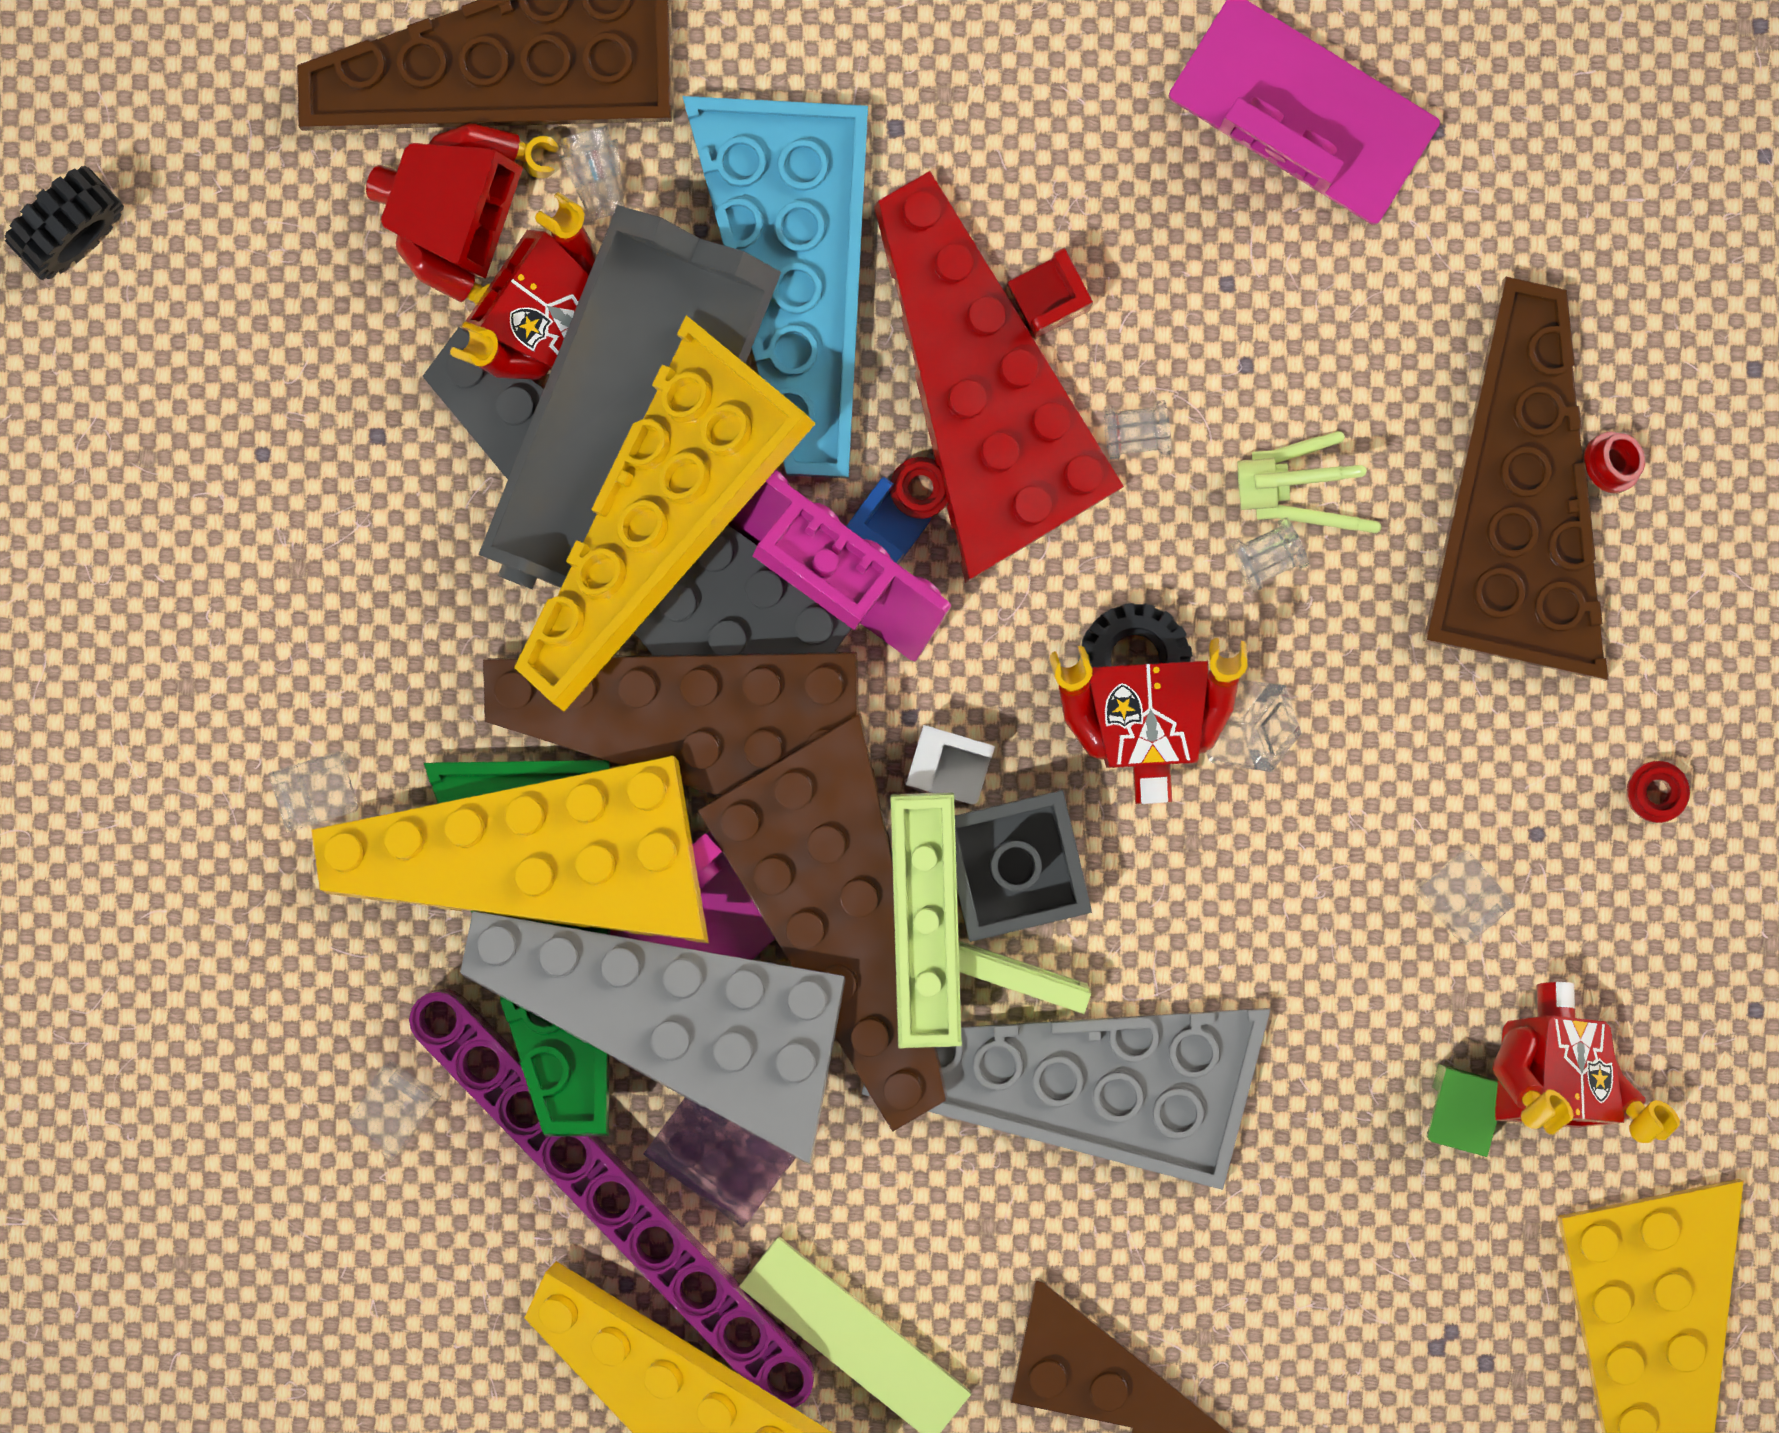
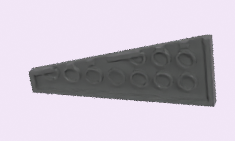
M458 327L422 377L508 479L544 389L531 379L496 378L476 365L452 357L450 354L452 347L463 350L469 342V334ZM727 525L634 633L652 655L835 652L852 628L754 558L752 555L757 546Z

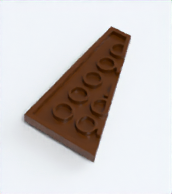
M477 0L461 6L462 9L432 20L427 18L407 25V29L371 42L365 40L297 65L298 123L302 131L460 127L468 123L481 126L672 122L669 0Z
M1506 276L1501 284L1423 641L1606 681L1609 679L1607 660L1604 658L1601 624L1603 623L1601 604L1597 597L1594 569L1596 557L1586 464L1583 463L1580 438L1582 427L1580 408L1577 406L1573 373L1575 361L1567 290Z
M857 652L613 656L565 712L547 699L514 668L518 658L483 659L485 722L623 766L674 756L679 760L683 785L718 796L725 794L859 714Z
M860 712L704 805L698 812L792 967L845 977L835 1038L893 1132L945 1102L947 1092L937 1047L898 1048L892 848L888 831H886L878 796V786L874 768L871 765L865 738L866 733Z

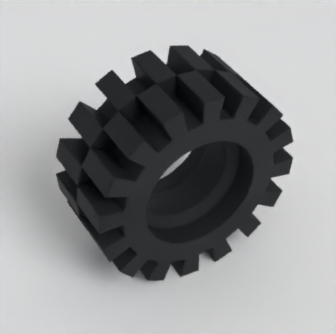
M81 166L78 170L74 168L67 172L64 179L60 176L52 181L51 187L48 190L42 189L35 195L37 199L32 204H26L20 211L22 216L13 219L9 225L11 229L5 234V242L40 280L45 278L51 279L58 272L61 274L68 270L73 261L78 263L82 260L87 250L90 248L94 249L100 243L99 239L110 233L114 228L111 224L119 221L122 215L120 212L124 210V205L89 167Z
M1146 603L1123 604L1103 613L1086 631L1081 645L1087 652L1091 667L1112 666L1111 653L1114 646L1119 640L1130 635H1139L1150 640L1158 651L1159 663L1190 662L1192 649L1187 642L1185 630L1174 621V617L1167 611L1163 612L1155 608L1156 606Z

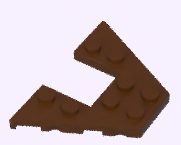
M1035 1278L1010 1398L1011 1403L1131 1427L1130 1433H1232L1214 1420L1210 1414L1195 1402L1188 1399L1163 1379L1154 1369L1128 1348L1106 1333L1092 1319L1085 1316L1049 1287L1045 1281Z

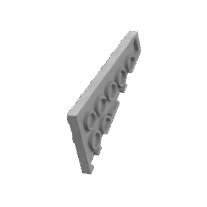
M472 912L460 971L464 977L526 1011L532 1012L565 1030L570 1035L596 1047L623 1064L696 1104L711 1110L760 1139L766 1140L811 1166L844 990V976L487 913Z
M1258 1008L961 1027L962 1046L937 1047L947 1099L928 1112L1223 1190L1270 1009ZM863 1085L862 1094L870 1096L866 1087Z

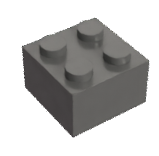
M1063 790L955 815L957 894L970 942L1092 913Z

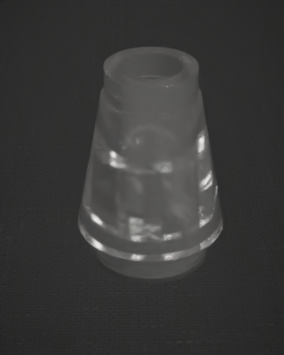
M607 125L561 138L560 142L564 154L558 157L585 210L588 211L590 221L613 215L617 205L625 207L618 138L611 140Z

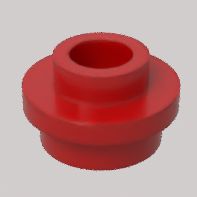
M1604 432L1594 437L1588 443L1584 462L1590 479L1598 488L1607 493L1618 494L1632 488L1637 483L1645 467V456L1642 447L1632 436L1624 433Z
M928 457L910 458L901 463L894 471L891 478L894 487L890 494L893 503L903 514L911 518L926 519L937 515L946 507L948 503L940 467L936 465L934 459ZM917 477L928 479L933 486L932 494L924 500L915 499L909 492L910 482Z
M1648 762L1638 767L1630 776L1626 789L1627 800L1631 809L1640 818L1654 823L1668 822L1677 818L1685 810L1690 798L1689 782L1685 774L1677 766L1669 762ZM1654 780L1662 781L1667 788V796L1659 804L1651 802L1647 796V787Z

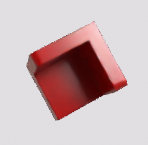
M1065 248L1054 252L1052 258L1047 262L1007 282V287L1034 339L1089 312L1093 304Z

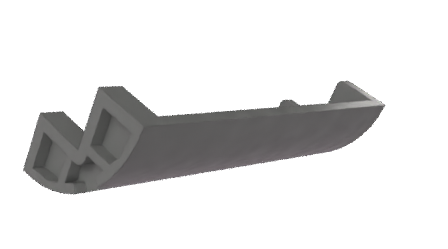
M617 205L478 554L502 564L498 573L499 577L532 590L537 579L559 588L562 587L571 568V565L566 560L576 540L584 542L597 515L591 509L633 423L643 420L657 392L652 384L661 365L669 367L682 339L677 335V332L685 316L687 315L741 361L746 363L781 271L744 251L700 239L661 217Z

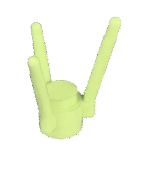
M1337 431L1324 436L1314 437L1275 450L1252 452V460L1237 461L1241 510L1256 509L1257 520L1278 518L1370 533H1378L1382 528L1378 521L1278 504V501L1290 500V485L1338 481L1366 475L1367 470L1363 465L1336 466L1288 472L1287 463L1276 464L1339 444L1345 439L1343 432Z

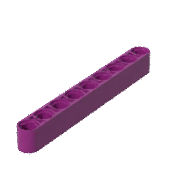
M440 989L429 992L419 998L411 1008L409 1023L412 1033L422 1046L739 1375L793 1408L804 1403L811 1394L815 1372L812 1360L800 1345L754 1298L739 1287L740 1283L598 1136H571L580 1140L586 1148V1161L581 1167L574 1169L565 1168L557 1162L553 1151L555 1142L559 1138L566 1136L546 1137L542 1132L539 1121L534 1124H525L514 1117L510 1106L513 1096L517 1092H529L520 1064L519 1054L462 995L453 990ZM434 1001L446 1002L453 1008L456 1014L455 1028L448 1035L435 1034L426 1024V1009ZM485 1046L495 1051L500 1063L499 1072L495 1078L484 1080L472 1074L468 1066V1057L474 1047ZM610 1181L622 1184L629 1192V1207L623 1212L615 1214L602 1209L596 1196L597 1189L601 1184ZM656 1226L668 1231L674 1244L672 1252L661 1258L647 1255L641 1248L639 1241L640 1233L643 1230ZM704 1272L713 1278L717 1287V1293L714 1298L707 1302L699 1303L692 1301L686 1296L683 1291L682 1282L690 1273ZM737 1317L750 1318L759 1327L761 1336L751 1346H736L726 1336L725 1327L728 1322ZM782 1362L793 1363L800 1368L804 1381L794 1391H779L769 1380L768 1373L773 1366Z

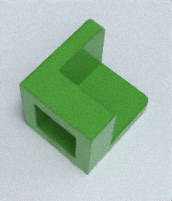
M1438 1064L1432 1088L1437 1090L1438 1094L1427 1131L1428 1140L1433 1143L1488 1157L1497 1123L1495 1120L1498 1080Z

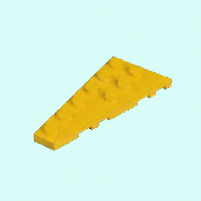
M687 315L677 332V335L682 340L669 367L661 365L652 384L657 392L643 420L633 423L591 509L597 515L584 542L576 540L566 560L571 565L565 581L558 595L547 599L514 667L547 699L564 712L816 424L806 413Z
M674 756L311 830L319 888L326 894L393 903L420 904L455 911H475L517 919L586 928L597 927L628 931L633 934L659 935L683 938L687 941L709 943L679 760Z
M1734 1179L1557 1216L1602 1433H1715L1743 1180Z
M557 1261L545 1272L524 1317L632 1433H833Z

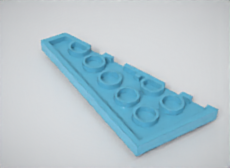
M682 96L723 245L744 251L781 271L752 350L759 375L816 423L783 461L786 473L789 476L849 479L868 106Z

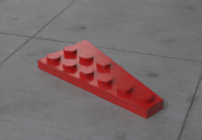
M931 171L878 200L874 208L891 278L895 279L903 312L901 320L906 340L910 341L917 370L915 378L936 465L941 470L949 503L947 511L951 527L956 532L962 557L960 564L964 581L967 583L1118 492L1124 486Z

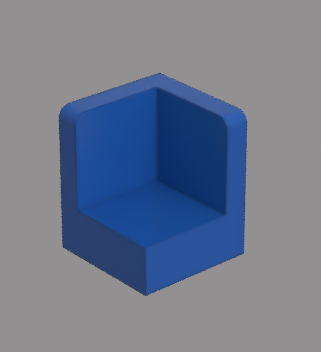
M883 476L846 527L862 539L878 543L887 551L891 560L899 565L928 526L931 517L916 519L903 514L895 506L891 498L890 491L894 484Z

